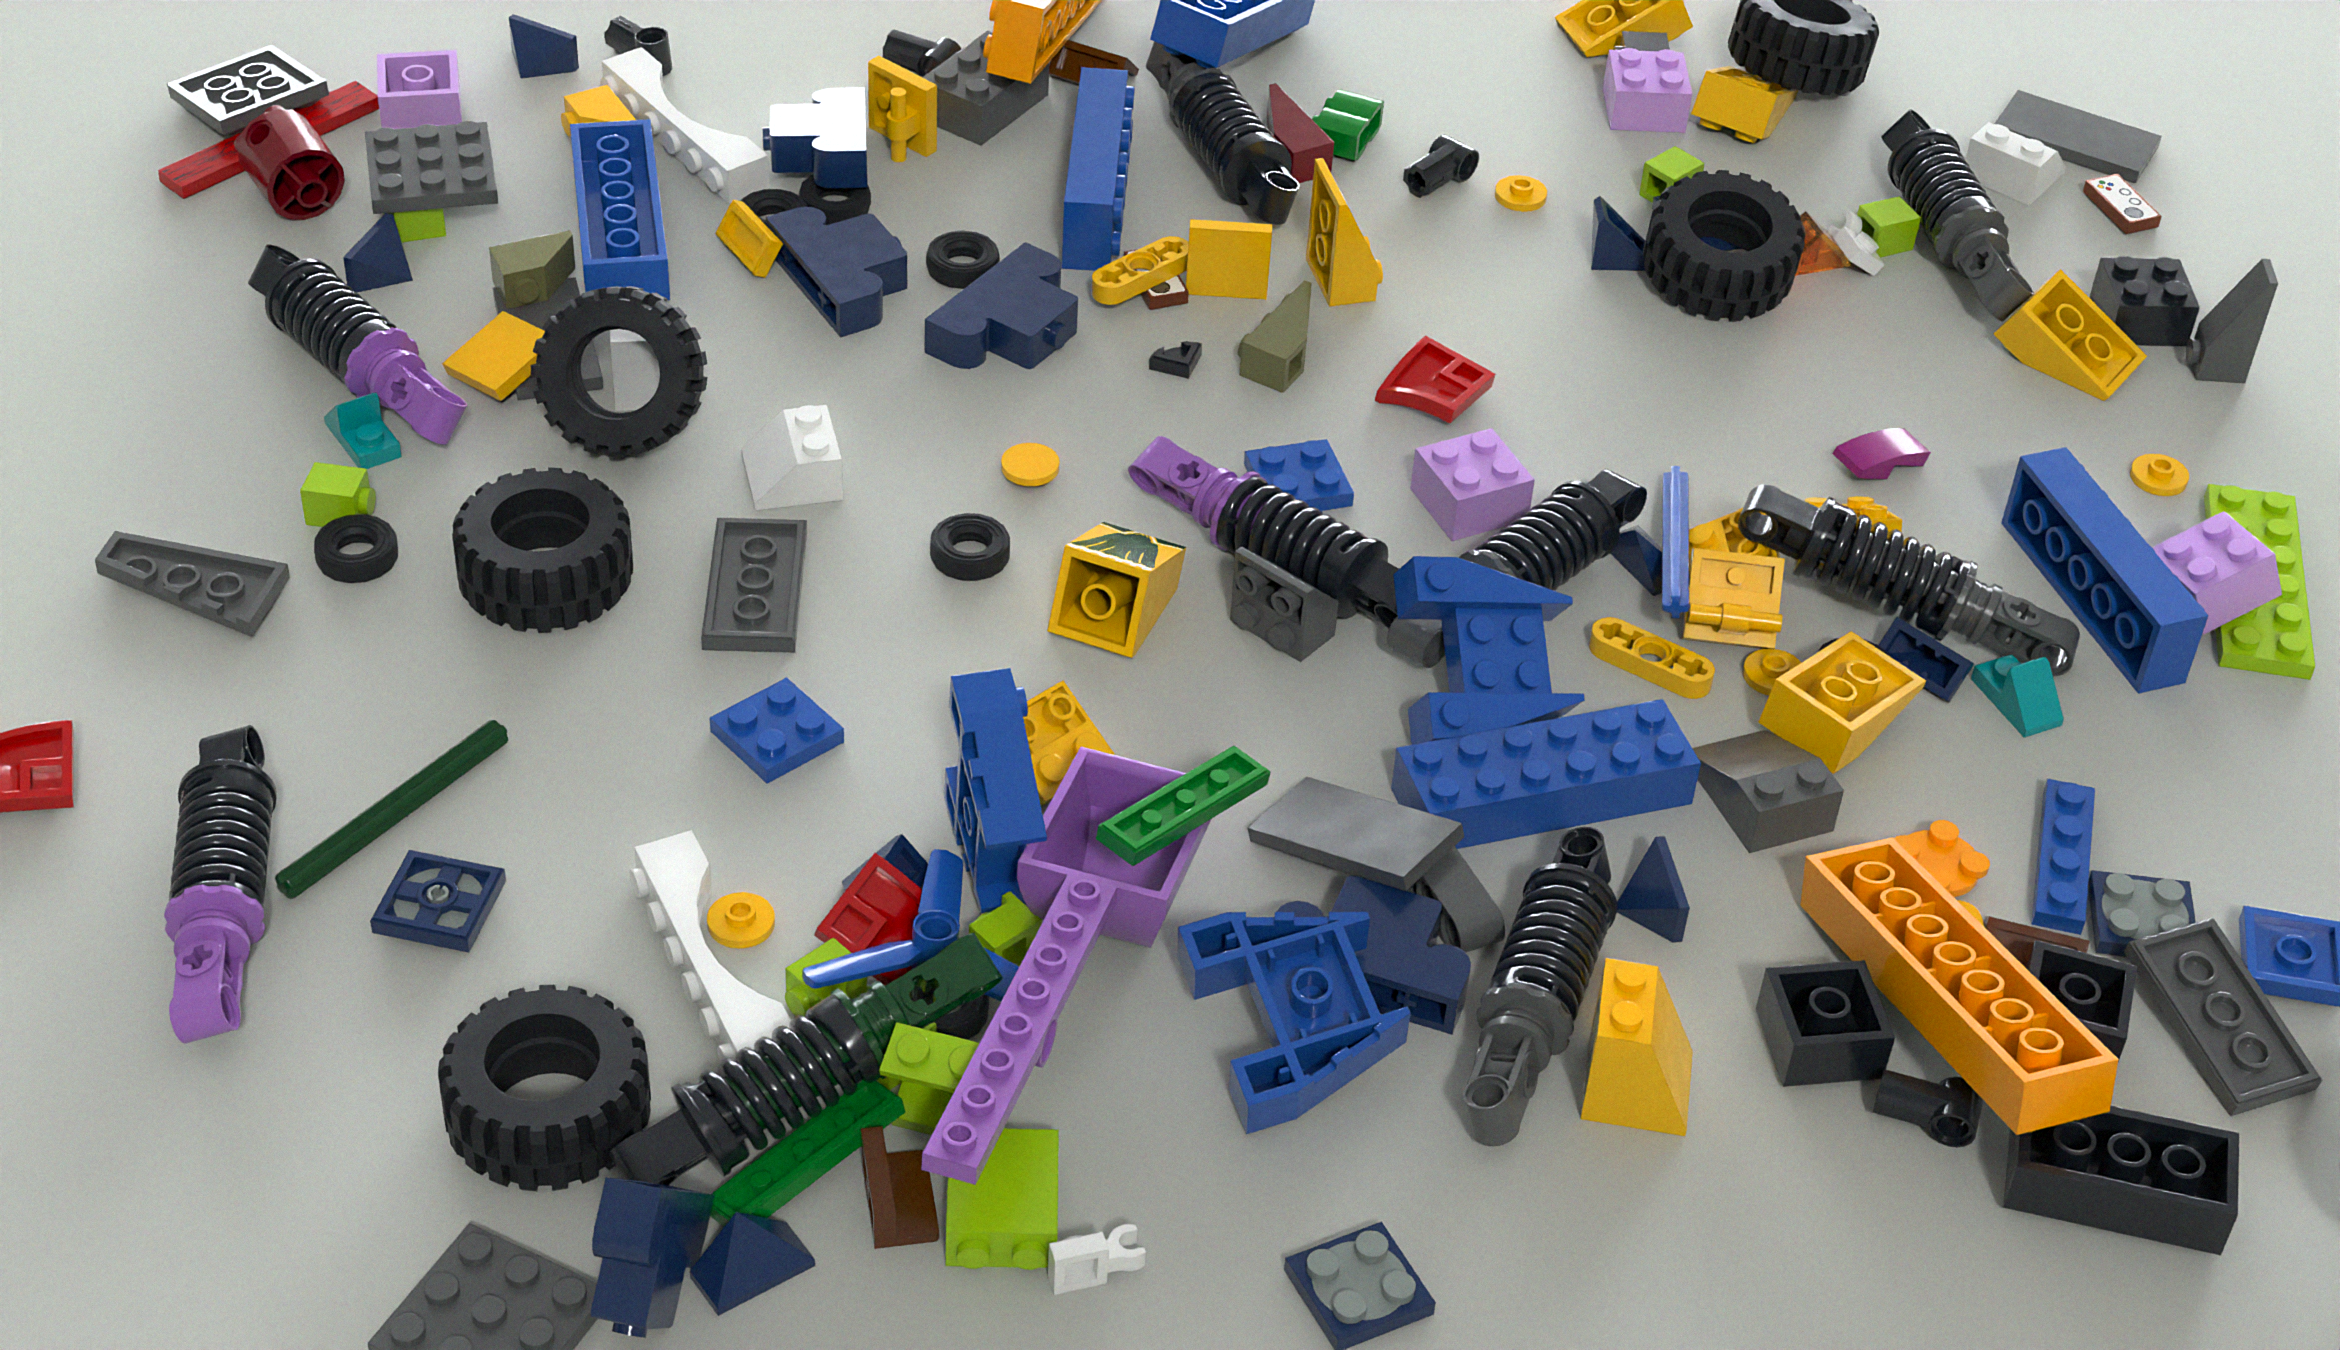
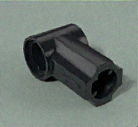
M622 16L610 20V25L604 32L607 45L621 53L642 47L662 64L663 76L671 72L673 68L669 37L665 29L660 27L642 28Z
M893 29L887 35L885 45L883 46V58L903 68L917 72L920 77H924L960 51L961 47L950 38L943 37L933 42Z
M1446 134L1440 135L1435 139L1426 156L1404 169L1403 181L1407 184L1411 194L1421 198L1453 178L1460 182L1467 181L1478 166L1479 153L1477 150Z
M1883 1069L1873 1113L1927 1127L1932 1138L1938 1143L1958 1148L1971 1144L1976 1138L1983 1099L1962 1077H1949L1937 1084Z

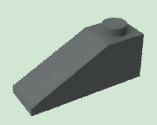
M2261 259L2199 322L2194 339H2189L2186 346V361L2191 363L2196 380L2230 383L2246 382L2278 286L2270 259Z

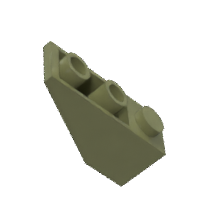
M1304 280L1292 293H1287L1282 303L1272 313H1267L1262 319L1261 324L1251 334H1246L1242 338L1238 348V356L1241 357L1240 376L1284 393L1304 372L1312 283Z

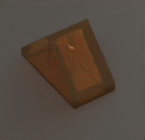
M1807 211L1801 214L1800 221L1805 228V245L1795 276L1851 266L1852 262L1845 256L1833 239V236Z

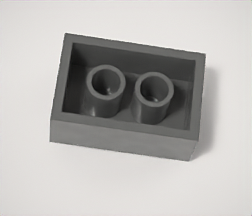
M988 30L922 77L937 85V127L980 146L1048 96L1049 63L1031 84L987 73L988 59L983 57V49L987 36L989 34L992 35V32Z

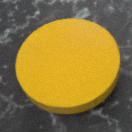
M1513 175L1502 178L1497 182L1495 198L1499 204L1508 209L1521 212L1534 211L1545 204L1547 189L1537 179L1523 175Z
M1021 443L1010 447L1004 452L1001 459V470L1003 475L1013 483L1022 486H1040L1049 483L1058 475L1060 461L1057 453L1045 445Z
M2145 454L2133 461L2130 477L2136 486L2148 493L2158 496H2174L2186 489L2189 472L2181 462L2172 457L2162 454Z
M1760 649L1754 651L1746 658L1743 667V677L1751 688L1769 696L1775 680L1799 665L1801 661L1783 650Z
M738 892L725 895L715 901L707 913L709 934L716 942L730 948L740 949L756 946L764 942L772 934L775 927L773 907L766 899L753 893Z

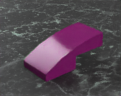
M1893 428L1870 432L1853 438L1837 446L1832 454L1858 478L1888 479L1895 465L1924 466L1931 452L1905 428Z

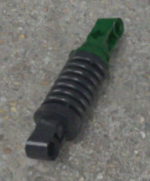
M970 933L952 942L936 956L913 968L886 986L878 980L867 986V993H862L858 998L851 1000L842 990L837 988L830 992L829 997L809 1008L806 1012V1017L797 1015L791 1019L789 1023L790 1028L779 1026L773 1030L772 1039L767 1036L757 1039L754 1043V1050L749 1047L742 1048L736 1054V1061L732 1058L722 1060L718 1065V1073L706 1070L700 1074L699 1083L696 1085L686 1082L682 1085L678 1083L671 1087L678 1111L652 1127L626 1138L612 1148L607 1156L621 1179L670 1185L677 1177L705 1160H708L725 1177L731 1173V1168L748 1159L750 1152L744 1139L748 1138L754 1149L763 1150L768 1145V1139L763 1130L767 1129L774 1139H781L785 1136L786 1128L781 1121L783 1117L791 1128L797 1129L804 1123V1117L799 1110L800 1107H803L806 1114L811 1118L821 1114L822 1107L816 1097L820 1096L828 1107L838 1104L840 1096L834 1086L839 1085L844 1094L851 1096L856 1093L858 1089L856 1083L864 1080L866 1083H873L879 1078H882V1080L887 1078L880 1075L879 1069L896 1022L923 1029L962 1004L969 1003L984 995L999 984L1003 977L975 933ZM916 987H919L924 993L931 990L934 991L931 1004L927 1005L923 999L913 1001Z

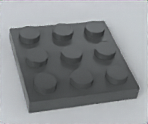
M273 45L167 83L171 99L222 135H233L243 132L249 122L264 113L270 106L280 105L285 110H291L296 107L305 108L315 104L317 99L330 95L326 80Z
M463 121L452 125L435 126L424 124L414 128L393 129L386 127L376 131H365L373 214L498 204L487 122Z
M469 1223L367 1343L368 1349L574 1350L597 1321V1318H592L590 1315L597 1283Z

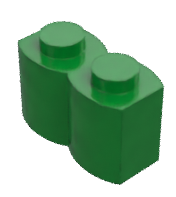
M1339 89L1333 97L1329 96L1326 99L1323 110L1319 115L1315 114L1312 120L1334 141L1333 155L1356 161L1361 157L1368 142L1373 140L1381 127L1384 101Z

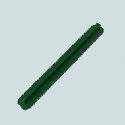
M489 720L281 870L275 876L276 887L279 892L289 899L296 898L503 747L509 740L506 734L508 731L505 726L500 725L496 720Z

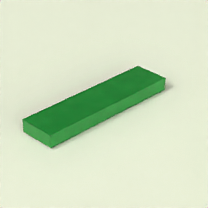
M1233 745L1098 825L1096 839L1131 866H1135L1268 785L1271 771Z
M862 1080L857 1084L858 1089L856 1093L851 1096L843 1094L838 1104L833 1107L827 1106L820 1115L811 1118L714 1191L712 1194L715 1197L710 1217L723 1227H725L736 1212L768 1218L860 1148L862 1128L883 1126L884 1129L903 1115L906 1111L902 1098L877 1081L866 1083Z

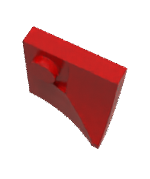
M1425 335L1390 372L1377 390L1374 401L1411 407L1451 423L1492 387L1496 374Z
M72 720L33 724L0 733V812L74 808V729Z
M874 853L817 927L814 936L824 943L834 938L851 953L889 942L912 940L913 921L918 915L922 889L887 860ZM909 966L873 975L872 977L886 986L912 970V968Z

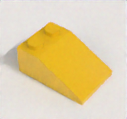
M1582 0L1555 16L1556 22L1586 57L1606 55L1609 50H1613L1614 46H1620L1622 31L1667 33L1669 42L1693 27L1683 0Z
M1732 66L1710 69L1705 72L1691 114L1700 117L1699 124L1705 127L1721 130L1722 126L1736 130L1735 137L1756 143L1758 138L1765 139L1770 137L1796 98L1799 90L1792 88L1789 90L1781 87L1779 84L1766 82L1758 75H1752L1747 71Z
M1315 159L1306 261L1329 307L1376 301L1377 285L1383 281L1381 262L1378 259L1375 260L1368 237L1362 235L1324 159Z
M2061 269L2037 289L1993 333L2021 363L2102 401L2107 400L2147 357Z
M1850 631L1777 678L1758 722L1775 735L1819 757L1829 771L1835 774L1866 750L1923 689L1926 680Z

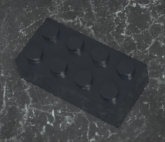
M2112 1105L2110 1112L2033 1132L2016 1135L2010 1129L2003 1208L2221 1256L2238 1216L2239 1133Z

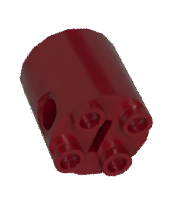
M280 105L270 106L264 113L249 122L243 132L235 139L234 149L238 153L240 164L277 214L292 220L310 219L321 215L331 208L340 197L345 182L343 167L308 120L301 114L293 110H285Z

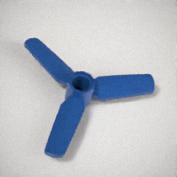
M935 849L931 852L918 915L913 921L912 940L889 942L803 968L802 978L805 984L815 989L909 966L913 969L936 956L946 946L959 939L963 860L948 850ZM984 948L1003 977L1002 981L985 993V995L1001 1002L1019 966Z

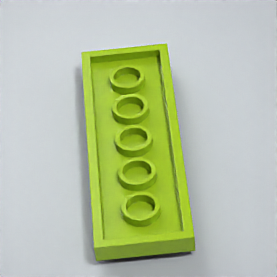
M2208 484L2204 494L2206 519L2225 511L2274 552L2282 591L2281 596L2215 629L2218 665L2220 667L2311 680L2315 669V658L2295 496L2285 495L2276 491L2264 492L2243 489L2234 485Z

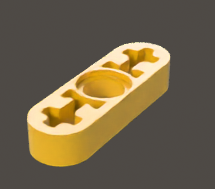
M1176 236L1163 237L1098 268L1092 274V297L1102 304H1119L1187 271L1189 242ZM1135 269H1147L1150 271L1141 272L1135 271Z
M1605 617L1593 624L1589 649L1595 657L1685 698H1702L1711 691L1715 667L1706 657L1618 618ZM1653 654L1659 656L1662 661H1648L1640 655Z

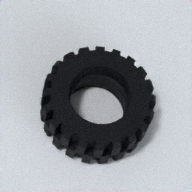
M1740 0L1728 39V48L1731 57L1734 58L1740 67H1745L1748 73L1758 75L1766 82L1779 84L1781 87L1789 90L1791 88L1801 90L1802 93L1811 94L1814 92L1820 95L1835 93L1841 95L1848 91L1852 92L1864 82L1880 32L1877 21L1872 13H1867L1866 8L1860 4H1854L1852 0Z
M1717 170L1715 174H1708V171L1697 172L1691 179L1686 176L1674 182L1673 186L1671 185L1662 192L1659 201L1655 203L1643 248L1646 273L1649 278H1652L1651 283L1660 294L1663 292L1666 294L1665 298L1675 307L1678 305L1685 307V312L1696 316L1697 313L1708 316L1707 320L1719 321L1720 318H1729V322L1741 321L1744 319V316H1749L1750 319L1765 314L1766 310L1770 311L1777 307L1792 288L1805 245V228L1800 221L1801 217L1794 205L1789 206V199L1781 191H1773L1772 185L1762 179L1758 182L1752 180L1749 174L1740 172L1739 175L1729 174V170ZM1714 237L1715 239H1722L1741 247L1746 252L1722 251L1709 246L1699 238Z
M607 287L582 293L581 296L575 299L568 300L559 307L560 311L555 316L549 317L542 327L545 330L542 338L536 339L533 352L537 354L536 364L531 365V378H536L538 390L533 391L537 404L543 402L548 412L544 417L550 426L557 425L563 431L561 437L569 443L577 442L584 446V451L593 454L607 453L609 457H623L629 454L637 455L668 442L669 439L679 434L688 425L687 422L691 416L697 413L702 403L699 401L701 392L706 390L708 377L704 376V365L707 364L706 351L701 352L698 340L701 337L696 327L691 328L685 320L687 315L679 307H673L668 304L667 298L658 293L643 291V288ZM622 329L634 332L643 337L656 354L660 368L658 388L650 401L635 411L620 413L604 409L590 397L582 381L581 360L586 346L596 336L608 330Z
M548 467V471H536V468L523 469V472L517 475H512L510 472L499 476L497 482L493 484L487 482L479 487L475 492L476 496L470 495L455 516L452 525V539L459 589L462 596L469 601V605L481 616L486 614L488 620L499 626H503L506 623L516 631L526 632L527 628L537 629L538 633H550L552 628L564 627V630L577 628L581 621L586 620L590 623L602 615L603 609L609 611L621 599L620 596H623L631 583L633 554L628 510L624 507L620 497L612 489L609 490L606 484L596 478L589 480L585 473L575 470L572 473H565L561 468ZM538 548H557L547 551H529Z
M554 984L539 985V990L525 992L524 987L509 991L508 997L499 1001L494 997L480 1006V1013L477 1015L471 1012L457 1026L458 1033L453 1032L443 1047L444 1056L439 1061L438 1078L446 1132L449 1133L450 1144L457 1155L465 1158V1164L480 1175L488 1172L489 1180L508 1187L510 1182L519 1184V1189L537 1192L538 1186H552V1191L568 1189V1183L576 1180H581L582 1184L596 1179L599 1176V1170L606 1167L610 1171L614 1167L607 1156L612 1148L631 1135L642 1131L648 1125L651 1113V1092L648 1057L644 1038L641 1031L634 1026V1020L619 1007L614 1010L613 1002L597 993L592 998L587 996V991L582 988L569 986L567 991L556 990ZM542 1074H567L586 1081L584 1085L572 1093L551 1100H523L505 1093L520 1081Z

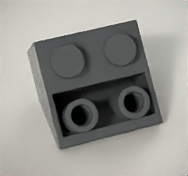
M1243 547L1235 551L1230 620L1299 662H1302L1335 636L1339 601Z

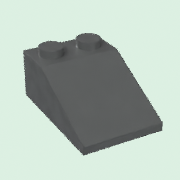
M1767 730L1692 748L1701 762L1698 775L1699 783L1749 853L1834 831L1844 789L1819 757Z

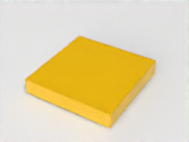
M1190 219L1186 287L1189 295L1267 300L1272 224Z
M502 311L446 359L442 365L448 375L502 401L531 376V365L536 364L537 354L533 352L536 339L542 338L545 331Z

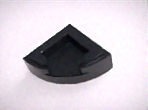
M1184 341L1181 342V347L1165 351L1164 347L1157 349L1150 356L1149 370L1189 379L1202 355V343Z

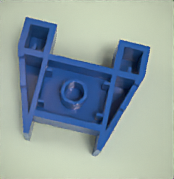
M1413 556L1393 574L1398 619L1442 620L1449 692H1428L1408 708L1411 745L1556 719L1585 701L1583 693H1552L1543 621H1552L1573 604L1571 596L1458 557Z
M1011 668L951 676L949 709L959 744L958 766L945 768L944 799L957 846L964 845L966 853L962 854L963 864L966 872H971L973 892L981 913L991 912L1002 905V895L1009 891L1026 905L1017 880L1018 861L1026 848V844L1047 841V834L1023 719L1028 714L1025 690L1023 687L1015 686Z
M1226 912L1178 927L1177 957L1194 1000L1247 984L1272 1045V1048L1230 1060L1229 1091L1246 1135L1299 1118L1406 1043L1411 1014L1408 1006L1380 1015L1354 953L1367 948L1370 924L1368 912H1329L1328 917H1294V912H1275L1274 917H1246V912Z

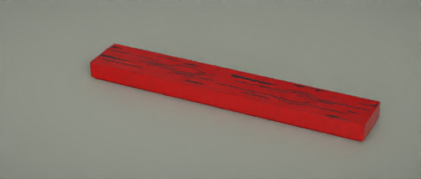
M355 80L329 92L330 95L317 99L316 103L312 106L305 108L296 107L291 110L304 116L318 135L322 136L378 110V95ZM241 133L159 169L160 182L185 199L244 172L245 169L240 164L238 153L234 149L235 139Z

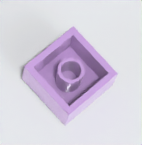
M1633 48L1609 50L1603 92L1610 130L1685 133L1692 90L1684 52H1675L1668 49L1638 51Z
M456 50L377 54L378 103L382 128L402 129L414 128L424 124L439 126L462 122L461 87Z
M1490 428L1415 448L1410 489L1450 540L1455 541L1506 527L1522 514L1530 511L1535 479L1495 431Z
M2225 511L2152 547L2209 615L2202 633L2203 635L2282 595L2275 553Z

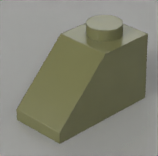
M570 230L489 247L492 281L506 309L547 301L576 269L573 235Z

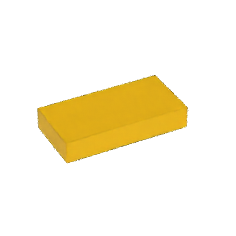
M734 199L730 203L715 233L754 276L766 278L783 245V242L744 202Z

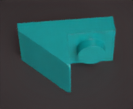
M376 392L336 405L324 416L326 426L358 468L369 469L402 457L400 443L381 419L379 397Z
M2011 654L1974 666L1971 680L2024 738L2062 726L2064 717L2050 663L2046 657L2021 664Z

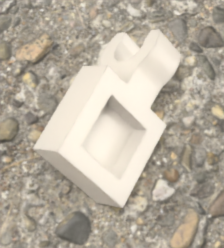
M1845 209L1842 212L1846 217L1845 226L1839 229L1831 224L1828 227V231L1850 262L1875 276L1885 265L1875 252L1879 246L1869 235L1861 231V218L1850 210Z
M1123 1224L1114 1228L1107 1240L1103 1232L1085 1236H1070L1062 1241L1049 1243L1048 1280L1053 1295L1106 1284L1107 1275L1110 1272L1122 1270L1135 1271L1144 1267L1146 1260V1250L1144 1247H1137L1135 1249L1123 1247L1137 1243L1138 1229L1136 1225Z

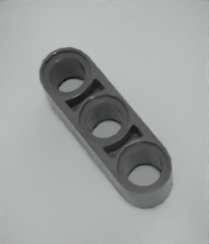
M1455 846L1407 890L1408 892L1432 898L1442 903L1438 936L1444 944L1453 945L1467 953L1504 940L1505 924L1501 911Z

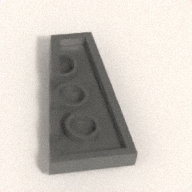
M114 531L95 558L98 574L250 637L253 636L290 578L287 563Z

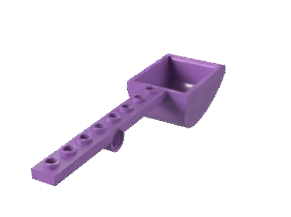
M1085 747L1079 748L1043 815L1047 841L1027 844L1018 861L1017 880L1023 899L1029 910L1034 915L1043 919V922L922 1153L921 1170L976 1185L1034 1066L1044 1067L1049 1058L1055 1040L1058 1018L1099 935L1149 948L1152 947L1212 819L1135 866H1131L1096 839L1098 825L1186 773Z

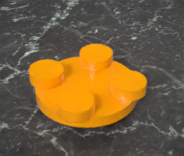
M1937 820L1930 825L1929 830H1921L1909 835H1899L1894 838L1953 897L1962 896L1970 892L1976 886L1978 880L1985 877L1988 873L1989 859L1984 854L1975 851L1969 843L1958 837L1959 829L1950 821Z

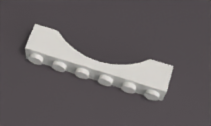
M642 47L602 61L603 77L600 80V86L608 85L636 120L650 119L652 136L665 147L669 154H673L691 173H695L703 180L711 191L716 192L730 204L733 199L741 200L752 192L770 189L768 155L745 136L728 134L705 127L676 110L664 94L662 64Z
M690 830L634 847L636 868L629 871L634 893L638 899L646 898L648 902L646 904L647 915L651 927L655 933L662 931L665 937L663 943L667 959L671 967H680L682 971V986L690 1003L697 1001L700 1007L699 1018L703 1032L707 1039L715 1038L719 1045L717 1046L719 1062L726 1058H732L736 1061V1054L744 1047L754 1050V1043L762 1036L772 1039L773 1030L779 1026L790 1028L789 1023L791 1019L783 1004L757 993L736 980L718 963L705 943L701 932L703 915L711 900L709 862L693 831Z

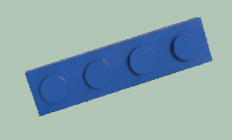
M2047 778L2043 791L2031 925L2078 935L2082 933L2086 921L2095 788Z

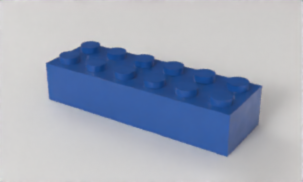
M1160 0L1150 40L1162 44V49L1166 52L1176 55L1185 54L1195 58V62L1202 67L1218 68L1308 25L1315 0Z
M1081 67L1064 198L1062 269L1095 271L1111 263L1112 256H1120L1128 165L1130 163L1132 143V110L1135 86H1127L1128 70Z
M651 120L570 124L585 292L614 286H632L643 288V291L649 293H658L667 298V300H670L668 258Z
M2067 447L2020 456L2001 524L2138 694L2186 683L2209 616L2204 608L2188 592L2178 577L2166 566L2155 550L2144 540L2129 519L2122 514L2108 497L2107 493L2100 488Z
M1663 699L1397 747L1391 790L1400 805L1462 823L1464 838L1455 845L1457 849L1690 805L1693 803L1701 762Z

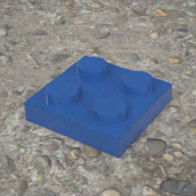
M1327 439L1245 451L1244 466L1247 472H1257L1260 474V477L1266 479L1268 485L1279 487L1283 492H1288L1295 496L1296 500L1301 499L1308 503L1309 507L1325 511L1353 506L1354 491Z
M787 677L709 718L710 732L767 784L844 743V728Z
M2244 905L2239 917L2241 960L2264 994L2340 1007V921Z

